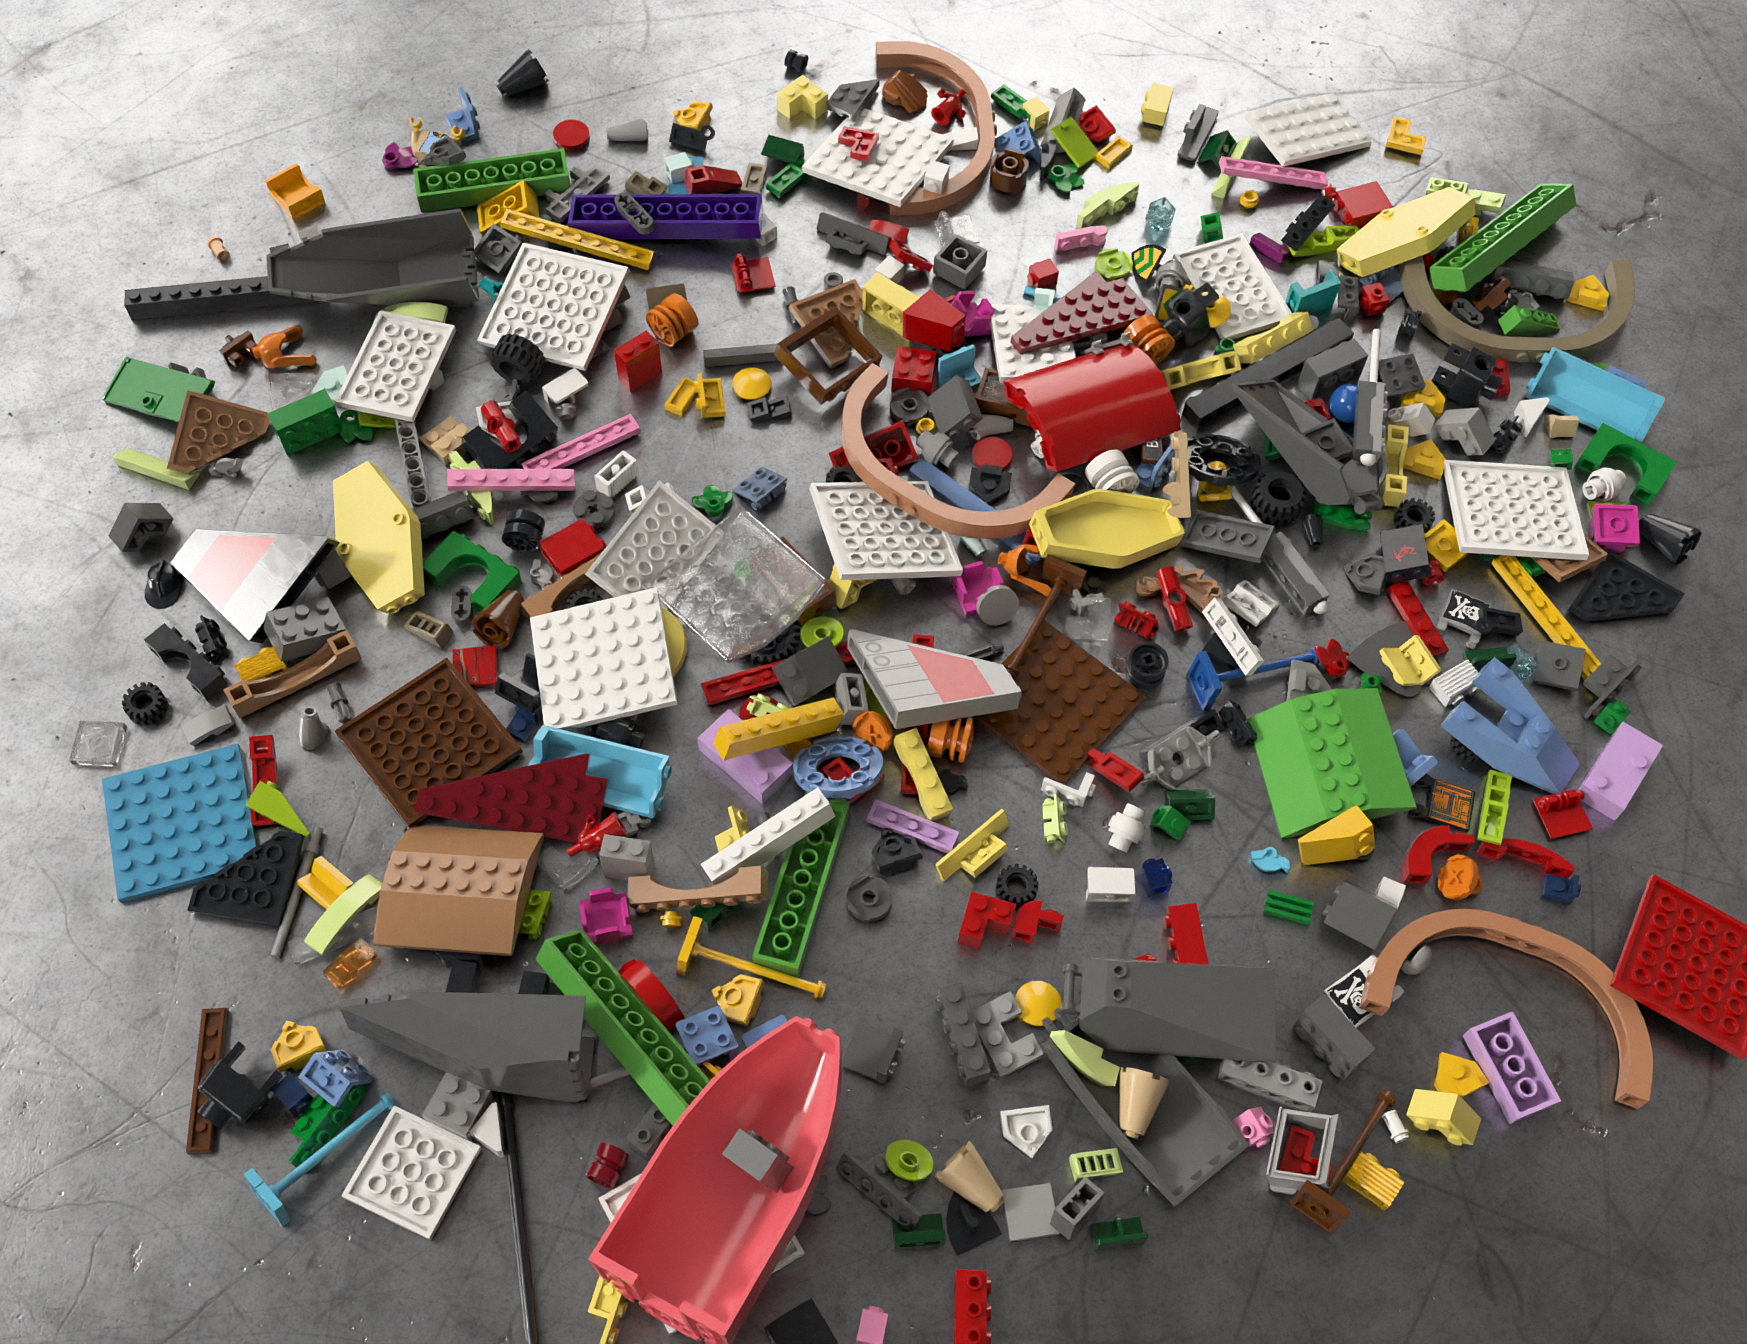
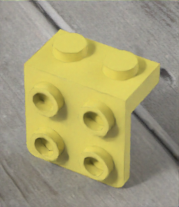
M1414 635L1399 648H1382L1379 651L1382 655L1383 663L1391 669L1393 678L1402 686L1424 685L1442 671L1419 635Z

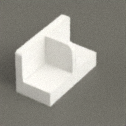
M573 368L542 387L544 399L548 404L552 402L558 404L565 399H568L573 404L575 403L574 394L589 384L584 376L576 368Z
M1088 868L1086 902L1132 903L1135 896L1133 868Z

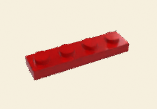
M1408 581L1389 586L1387 592L1413 636H1420L1434 658L1445 655L1449 649Z

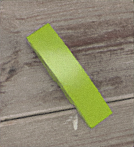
M1326 226L1324 231L1313 232L1297 251L1292 250L1290 247L1288 248L1293 257L1335 251L1357 233L1359 229L1357 226Z
M1489 770L1477 840L1497 845L1502 843L1512 776L1494 770Z

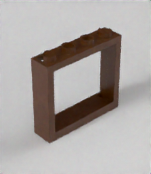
M836 306L778 342L774 352L777 359L820 405L826 401L831 402L841 391L846 392L872 363L880 367L879 364L883 357ZM833 326L861 355L866 363L827 389H824L791 352Z

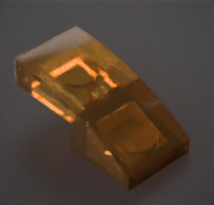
M361 938L335 958L323 971V975L339 989L357 977L358 970L375 960L377 952Z

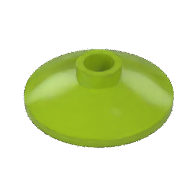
M826 616L810 619L801 629V640L807 647L827 636L830 637L834 647L841 643L844 636V630L840 622Z
M911 1140L894 1141L888 1146L885 1153V1161L889 1169L905 1180H923L933 1170L934 1163L931 1154L917 1142Z

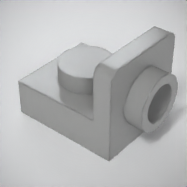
M1078 589L1073 590L1072 598L1070 599V605L1074 611L1076 610L1079 617L1103 610L1105 602L1102 592L1089 594L1082 598Z

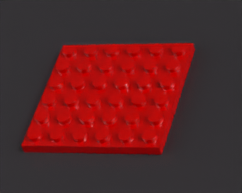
M1653 874L1647 882L1610 986L1742 1060L1747 1057V925Z

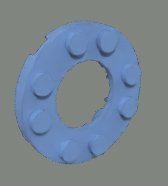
M832 736L813 742L814 745L809 748H802L795 756L793 762L794 778L797 784L809 793L819 788L826 799L853 798L855 795L872 788L883 774V757L876 746L871 747L867 745L866 740L852 736ZM831 757H849L860 764L859 771L852 773L850 778L846 779L844 777L842 780H832L830 777L826 779L822 773L817 772L818 765Z

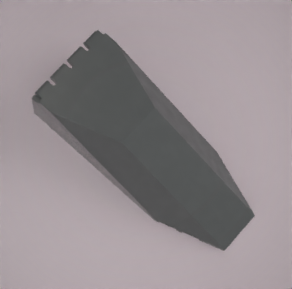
M461 209L325 228L321 230V234L311 239L307 237L302 238L303 242L291 248L285 246L266 255L268 291L271 294L330 303L384 305L405 302H427L447 307L473 306L472 302L479 301V292L476 286L478 285L477 271L474 269L476 268L474 239L471 236L472 231Z
M410 991L407 992L406 999L391 1001L390 994L383 995L382 1002L367 1004L368 999L366 997L340 1001L339 1009L350 1030L486 1090L563 1102H578L588 1098L595 1037H582L586 996Z

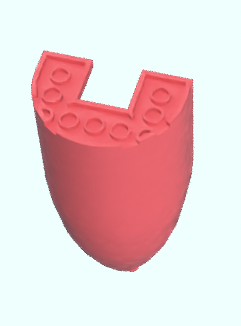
M795 1016L748 1047L712 1078L663 1139L590 1255L589 1262L606 1282L610 1283L612 1280V1285L628 1300L632 1302L635 1299L639 1300L638 1304L645 1309L644 1311L698 1342L705 1338L704 1341L707 1344H732L798 1229L812 1200L830 1153L838 1119L842 1084V1045L839 1035L828 1028L824 1031L818 1030L817 1024L813 1020ZM739 1128L746 1133L751 1129L790 1157L787 1162L794 1169L777 1193L722 1155Z

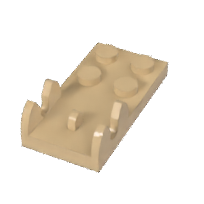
M1180 431L1174 432V437H1171V449L1175 450V457L1172 458V470L1176 471V482L1166 484L1162 491L1171 496L1173 506L1167 510L1168 514L1177 518L1191 517L1187 433Z

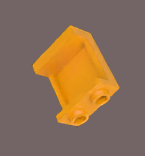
M297 163L265 180L269 194L292 220L325 203L321 188L318 185L313 186L302 174Z

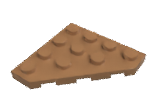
M853 279L791 303L789 309L801 327H804L836 306L856 327L863 300V290L857 281ZM833 326L811 339L829 368L847 361L851 345Z
M187 390L167 469L190 474L260 438L267 432L270 420L267 415L268 412Z

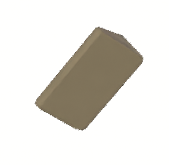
M684 283L646 288L649 311L654 309L656 305H661L662 301L673 293L679 294L687 300Z

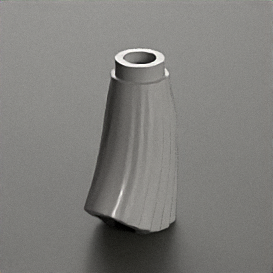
M639 117L631 122L607 128L608 140L623 142L648 141L649 131L647 129V122Z
M981 414L983 419L973 428H970L968 433L974 439L980 440L988 435L1013 431V419L998 415Z
M306 706L302 710L299 721L300 745L306 750L316 749L326 739L329 726L327 723L320 721L315 707Z

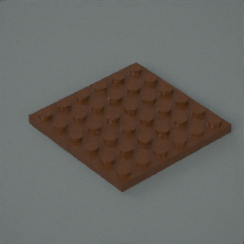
M1044 620L1017 668L1019 671L1018 676L1013 679L1022 692L1018 709L973 717L1053 780L1065 785L1089 760L1087 753L1093 748L1098 750L1145 700L1146 695ZM1020 645L1001 663L1003 666L1010 665Z
M447 657L335 730L338 738L408 828L417 825L430 816L414 812L419 789L491 774L523 752L520 745Z

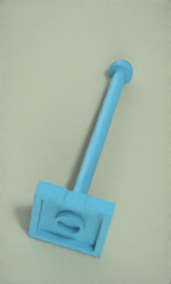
M388 1092L384 1095L381 1094L379 1096L381 1101L276 1185L273 1186L271 1184L268 1187L253 1168L243 1174L253 1193L282 1227L291 1220L279 1200L280 1194L386 1108L391 1111L396 1102Z

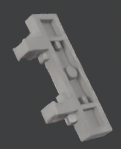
M594 165L588 172H583L577 167L570 170V177L575 179L576 182L561 195L553 193L551 189L545 192L546 201L550 204L546 208V214L561 224L569 216L572 195H593L610 180L609 173L597 165Z

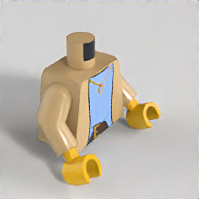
M411 116L409 118V123L413 126V131H411V148L418 164H420L419 168L437 166L425 165L423 160L425 155L431 151L432 143L449 136L461 147L462 142H460V139L466 136V131L463 128L458 133L459 127L456 125L452 128L454 136L425 129L419 132V128L423 125L422 120L418 117V123L414 124V117Z

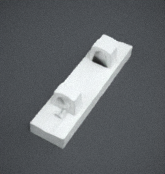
M1214 597L1202 613L1243 673L1251 676L1264 662L1259 654L1260 651L1256 645L1251 643L1237 623L1238 619L1234 614L1230 613L1221 598Z

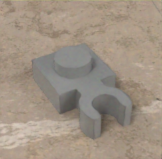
M629 812L618 814L628 832V835L624 836L626 838L637 834L638 826L644 828L651 823L650 818L646 820L640 819L641 815L635 814L631 816Z

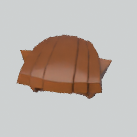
M898 70L888 78L882 88V95L886 102L895 106H904L909 113L923 108L927 103V90L915 79V74H907Z

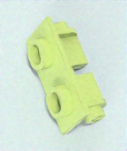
M760 693L757 696H750V698L754 699V702H749L747 706L750 714L757 717L766 715L767 712L775 713L790 709L789 706L778 702L775 705L769 702L771 698Z
M1054 794V801L1051 798H1047L1042 804L1043 819H1052V822L1044 823V837L1048 843H1055L1056 839H1060L1063 844H1066L1065 835H1068V827L1066 822H1064V815L1067 813L1065 802L1061 801L1057 794Z

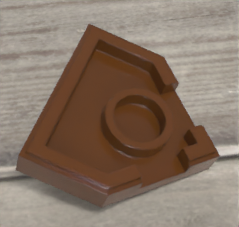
M1504 276L1497 278L1495 284L1488 283L1484 285L1481 289V296L1475 297L1473 304L1479 311L1487 305L1494 310L1508 297L1504 290L1511 283Z

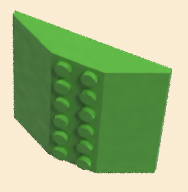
M1377 688L1332 689L1293 698L1247 719L1253 730L1257 733L1254 745L1282 839L1310 833L1355 805L1360 808L1368 819L1416 809V804Z

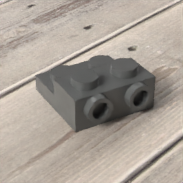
M493 223L475 247V258L502 276L511 262L515 261L525 241L518 235L513 237L510 235V230L500 228Z

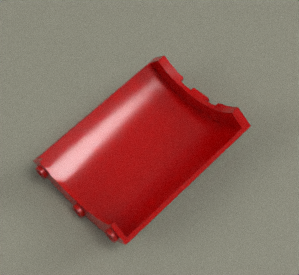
M1121 343L1105 348L1104 353L1097 355L1094 353L1086 354L1003 381L1006 400L1015 404L1019 409L1024 408L1028 413L1027 419L1034 431H1039L1043 440L1040 442L1046 468L1055 472L1091 461L1109 450L1117 449L1121 451L1181 430V418L1177 413L1163 372L1157 368L1145 352L1133 344L1124 346Z

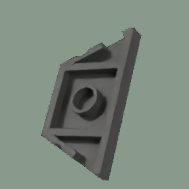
M879 79L839 85L826 102L827 110L836 112L840 116L846 114L851 121H855L879 88Z

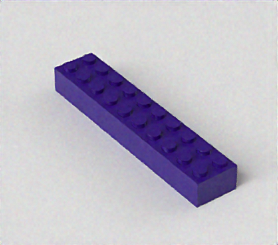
M617 194L572 195L568 226L610 239H761L763 219L761 194H630L653 219L654 230L647 235L640 234L617 210L615 204ZM633 211L629 215L635 216L638 215L639 212Z

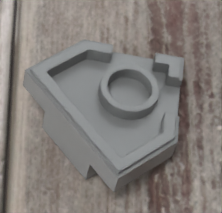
M1299 660L1291 661L1287 701L1332 690L1314 664Z

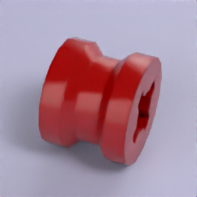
M1431 560L1429 561L1432 576L1423 578L1425 585H1436L1444 580V574L1440 571L1442 568L1441 562Z

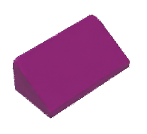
M1260 232L1254 234L1249 243L1251 247L1280 264L1291 253L1289 249Z

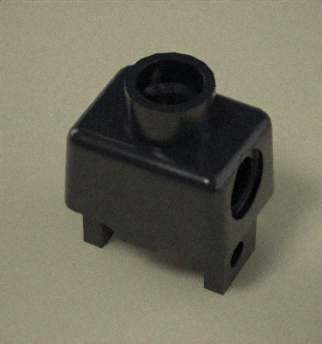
M1208 282L1194 292L1186 288L1167 303L1168 318L1161 323L1163 329H1166L1175 341L1181 338L1187 346L1195 344L1211 333L1208 312L1205 308H1213L1214 306L1209 305L1219 299V294ZM1208 292V295L1203 296L1202 293Z
M1452 343L1444 361L1460 368V370L1456 374L1439 366L1431 380L1434 385L1448 391L1447 398L1466 406H1472L1479 395L1492 400L1503 378L1492 374L1497 363L1495 357L1474 346L1471 351H1468Z
M239 1041L223 1060L217 1059L198 1086L199 1091L207 1098V1101L197 1112L220 1130L231 1117L241 1124L248 1123L269 1100L267 1095L271 1092V1088L283 1077L279 1071L275 1070L259 1089L248 1076L239 1074L232 1069L233 1063L246 1049L245 1045Z

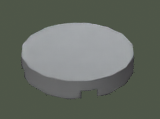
M992 586L987 589L988 591L985 594H981L976 604L977 613L986 624L1001 625L1011 620L1016 614L1019 600L1015 592L1008 586Z

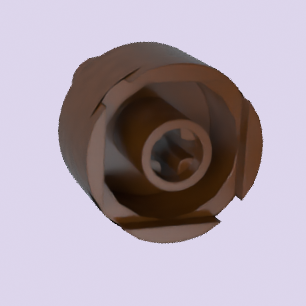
M1005 149L1004 152L994 154L990 171L992 188L1017 194L1025 186L1029 161L1028 159L1026 160L1025 155L1021 151Z

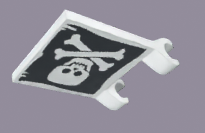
M1374 955L1367 958L1363 963L1323 991L1356 1028L1375 1015V1013L1359 1008L1368 975L1367 972H1369L1376 959ZM1400 985L1394 987L1391 1003L1404 993Z

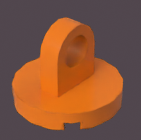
M866 711L856 717L853 722L855 730L853 735L854 737L866 740V744L871 747L876 746L882 753L889 749L892 744L893 733L891 727L893 724L888 716L884 718L877 712Z
M1459 854L1451 856L1446 860L1449 862L1440 868L1437 878L1438 888L1446 898L1459 901L1467 898L1469 895L1479 894L1482 891V877L1479 874L1476 862L1470 857Z

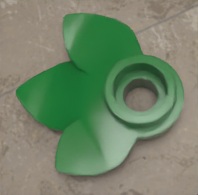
M1074 164L1055 165L1049 170V179L1055 182L1056 187L1063 192L1070 193L1072 188H1078L1085 182L1076 174L1078 167Z
M345 410L341 413L340 421L342 427L340 434L347 443L352 442L355 437L372 441V427L360 426L356 411ZM347 417H353L354 419L348 420Z
M708 485L703 489V495L693 496L691 500L697 509H704L709 516L718 517L723 514L725 505L731 503L733 495L731 491L721 492L718 486Z

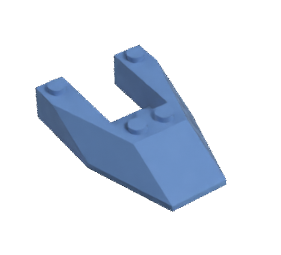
M1494 657L1479 671L1472 683L1506 709L1497 725L1492 724L1465 701H1462L1449 713L1441 727L1494 769L1552 794H1561L1580 763L1556 727L1513 671Z

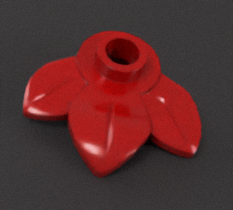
M1330 638L1326 648L1321 646L1314 647L1319 661L1326 666V671L1331 677L1340 678L1346 674L1347 668L1351 665V662L1347 659L1349 653L1342 651L1338 641Z

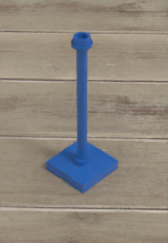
M1312 648L1307 654L1263 663L1253 674L1291 666L1292 660L1312 662L1313 664H1318L1320 661L1316 655L1315 648ZM1206 651L1198 652L1186 674L1202 711L1212 708L1223 688L1222 681L1247 676L1241 668L1217 674Z

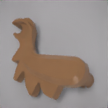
M1180 563L1175 568L1181 589L1186 593V599L1202 613L1214 597L1220 598L1222 589L1219 590L1220 587L1217 586L1218 582L1215 580L1201 579L1204 569L1182 572L1184 564ZM1144 576L1143 582L1146 583L1144 586L1140 583L1139 578H1137L1135 591L1140 596L1150 597L1161 591L1157 578Z

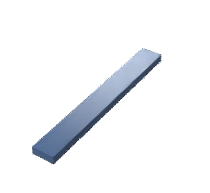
M921 458L909 469V475L918 481H928L931 490L954 507L981 512L996 511L938 468L924 460V458ZM1026 532L998 539L1012 549H1015L1018 545H1023L1022 542ZM1027 552L1025 556L1034 565H1037L1043 559L1041 554H1032L1030 552Z

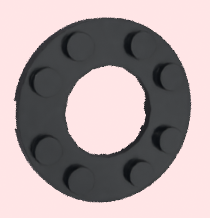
M1204 434V437H1199L1198 439L1194 436L1187 439L1189 474L1194 476L1197 481L1214 483L1219 487H1226L1227 485L1249 483L1257 477L1261 466V459L1258 453L1254 454L1250 450L1251 447L1246 443L1231 437L1214 434ZM1207 452L1224 453L1234 458L1239 465L1238 467H1229L1227 470H1223V467L1214 469L1209 464L1206 466L1200 456Z

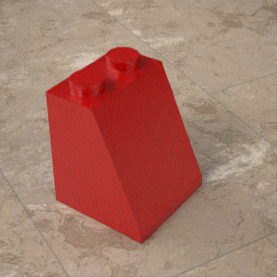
M931 289L903 311V338L950 352L964 342L965 314Z

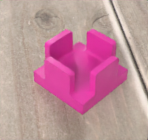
M959 291L954 301L950 304L965 314L964 336L990 335L991 328L989 323L995 310L988 299L983 298L977 306L975 302H971L975 296L974 291Z
M1594 504L1592 507L1593 517L1589 522V538L1594 543L1602 545L1601 549L1606 553L1608 550L1614 553H1622L1627 546L1638 547L1640 544L1638 506Z
M983 561L963 566L962 575L952 577V585L965 616L977 613L976 604L982 593L985 594L988 591V588L1004 585L997 567L984 569Z
M609 887L590 891V899L580 900L579 908L582 927L595 945L633 938L626 892L614 894L613 888Z

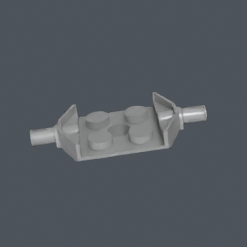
M1191 726L1185 727L1148 751L1149 770L1144 775V779L1140 784L1144 787L1151 781H1157L1165 788L1174 790L1176 785L1206 766L1212 765L1211 743L1220 739L1221 734L1218 735L1219 731L1215 730L1211 734L1204 736ZM1175 752L1179 753L1181 757L1179 764L1173 762V754Z

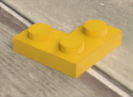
M1394 116L1386 147L1422 155L1427 137L1409 133L1412 120Z

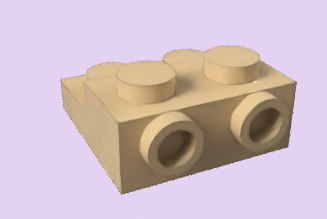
M449 416L420 437L419 441L423 447L447 467L451 464L449 455L457 451L462 456L467 452L462 446L461 441L462 437L471 430L463 423L459 424L452 416Z

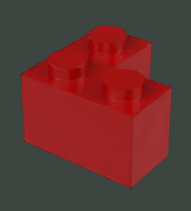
M971 891L959 932L958 944L980 950L986 929L1009 935L1016 904Z

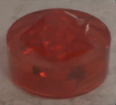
M858 192L857 210L865 211V208L869 205V199L865 194Z

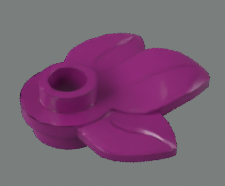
M395 142L385 148V154L382 159L383 165L389 169L397 167L409 168L418 162L414 158L411 146L399 148Z

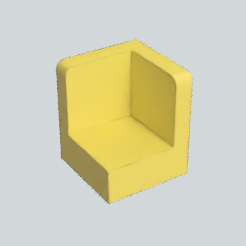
M1038 97L1023 103V108L1031 115L1030 127L1033 130L1048 124L1050 109Z

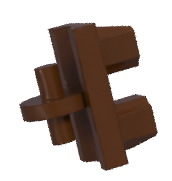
M247 330L234 339L230 335L226 336L227 344L219 350L227 366L232 364L239 367L244 362L243 355L248 353L254 356L252 347H256L257 344L252 333Z

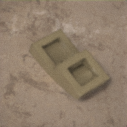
M637 171L625 183V187L636 194H663L668 188L666 184L652 176L648 179Z

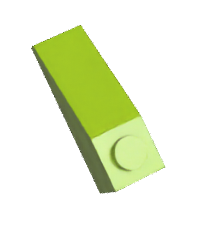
M259 781L246 806L298 834H302L310 840L312 834L285 795L279 791L281 787L270 781L267 784Z

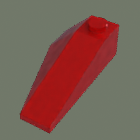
M903 420L864 436L868 448L876 459L891 458L893 466L897 465V467L919 459ZM843 446L828 453L835 470L837 465L842 468L843 464H846V468H849L850 463L845 455Z

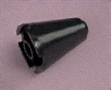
M531 50L525 51L497 80L498 85L496 87L501 95L505 94L508 97L549 82V79L544 78L547 75L537 58L533 59L530 55L532 54Z
M1654 514L1644 515L1639 520V532L1671 563L1677 566L1689 557L1685 554L1690 549L1692 551L1695 549L1702 535L1701 530L1696 527Z

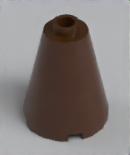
M507 590L473 618L471 626L474 625L475 629L473 632L479 640L489 646L493 644L500 645L498 648L508 646L522 611L521 603L524 602V598L521 593L516 590Z

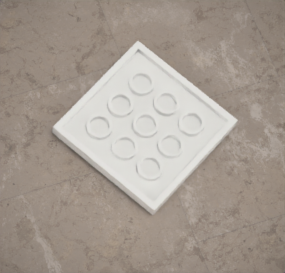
M393 1106L341 1196L431 1241L482 1148L399 1107Z

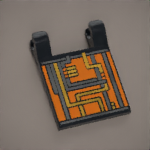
M1425 774L1414 783L1416 786L1430 787L1426 808L1419 803H1415L1416 809L1409 810V816L1428 819L1443 825H1450L1452 828L1465 832L1469 831L1475 791L1434 779L1428 774Z

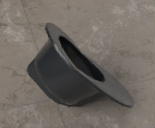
M161 560L160 563L153 565L149 569L145 588L146 602L151 607L157 609L171 606L177 600L183 581V574L174 565L167 563L166 560Z

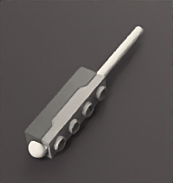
M1374 329L1372 334L1369 381H1359L1356 392L1352 460L1361 461L1365 466L1377 463L1379 456L1383 455L1385 450V443L1381 441L1385 437L1386 425H1382L1383 420L1385 421L1387 408H1383V404L1387 402L1388 391H1384L1385 383L1378 382L1380 329Z
M1232 486V497L1250 521L1263 523L1238 489ZM1282 531L1274 535L1263 557V562L1304 615L1312 611L1317 614L1325 613L1328 610L1327 600L1330 595L1327 587L1319 581L1314 570L1309 568L1303 556L1295 550L1291 540L1285 537Z

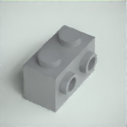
M841 673L833 687L835 700L844 713L840 724L853 725L856 717L869 711L862 674Z

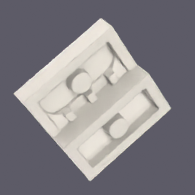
M1247 580L1237 584L1234 591L1223 599L1224 604L1255 627L1260 625L1280 604Z

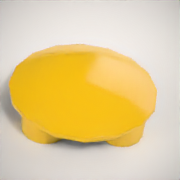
M746 368L736 373L732 381V387L736 397L758 400L768 394L771 389L772 380L769 374L762 369Z
M1031 981L1024 984L1018 990L1015 1001L1022 1012L1018 1018L1033 1026H1044L1042 1020L1046 1017L1054 1023L1056 1019L1054 1011L1057 1008L1061 1009V997L1058 991L1051 984L1043 981Z

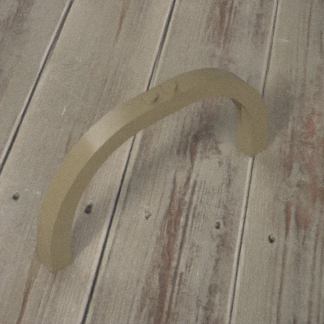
M1423 255L1400 263L1398 266L1405 298L1412 311H1422L1420 321L1428 330L1449 345L1454 343L1468 351H1471L1474 346L1496 359H1507L1509 362L1540 363L1544 353H1550L1552 347L1577 358H1582L1598 351L1618 333L1630 314L1635 297V280L1631 261L1611 259L1604 271L1609 292L1608 313L1606 318L1597 326L1584 333L1562 338L1500 336L1473 328L1445 309L1430 288L1425 272Z

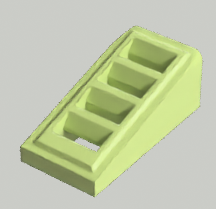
M1117 1148L1076 1153L1069 1157L1075 1183L1080 1182L1084 1177L1093 1180L1123 1173ZM1107 1156H1112L1115 1168L1110 1169ZM1098 1158L1103 1159L1104 1170H1101ZM1093 1159L1096 1171L1091 1170L1089 1160ZM1084 1161L1087 1172H1082L1080 1162Z

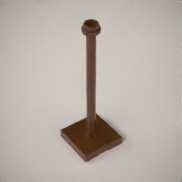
M1049 554L1044 560L1040 583L1046 584L1052 589L1010 665L1004 666L1008 673L1011 674L1012 679L1018 676L1019 671L1017 668L1058 594L1062 592L1072 597L1073 590L1078 589L1081 595L1087 571Z
M1383 1090L1378 1093L1377 1100L1379 1102L1329 1181L1330 1195L1309 1180H1306L1289 1203L1330 1234L1334 1233L1351 1212L1350 1209L1332 1196L1386 1108L1394 1106L1396 1097L1389 1090Z

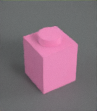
M869 1306L868 1309L862 1310L856 1344H883L888 1314L883 1313L884 1309Z

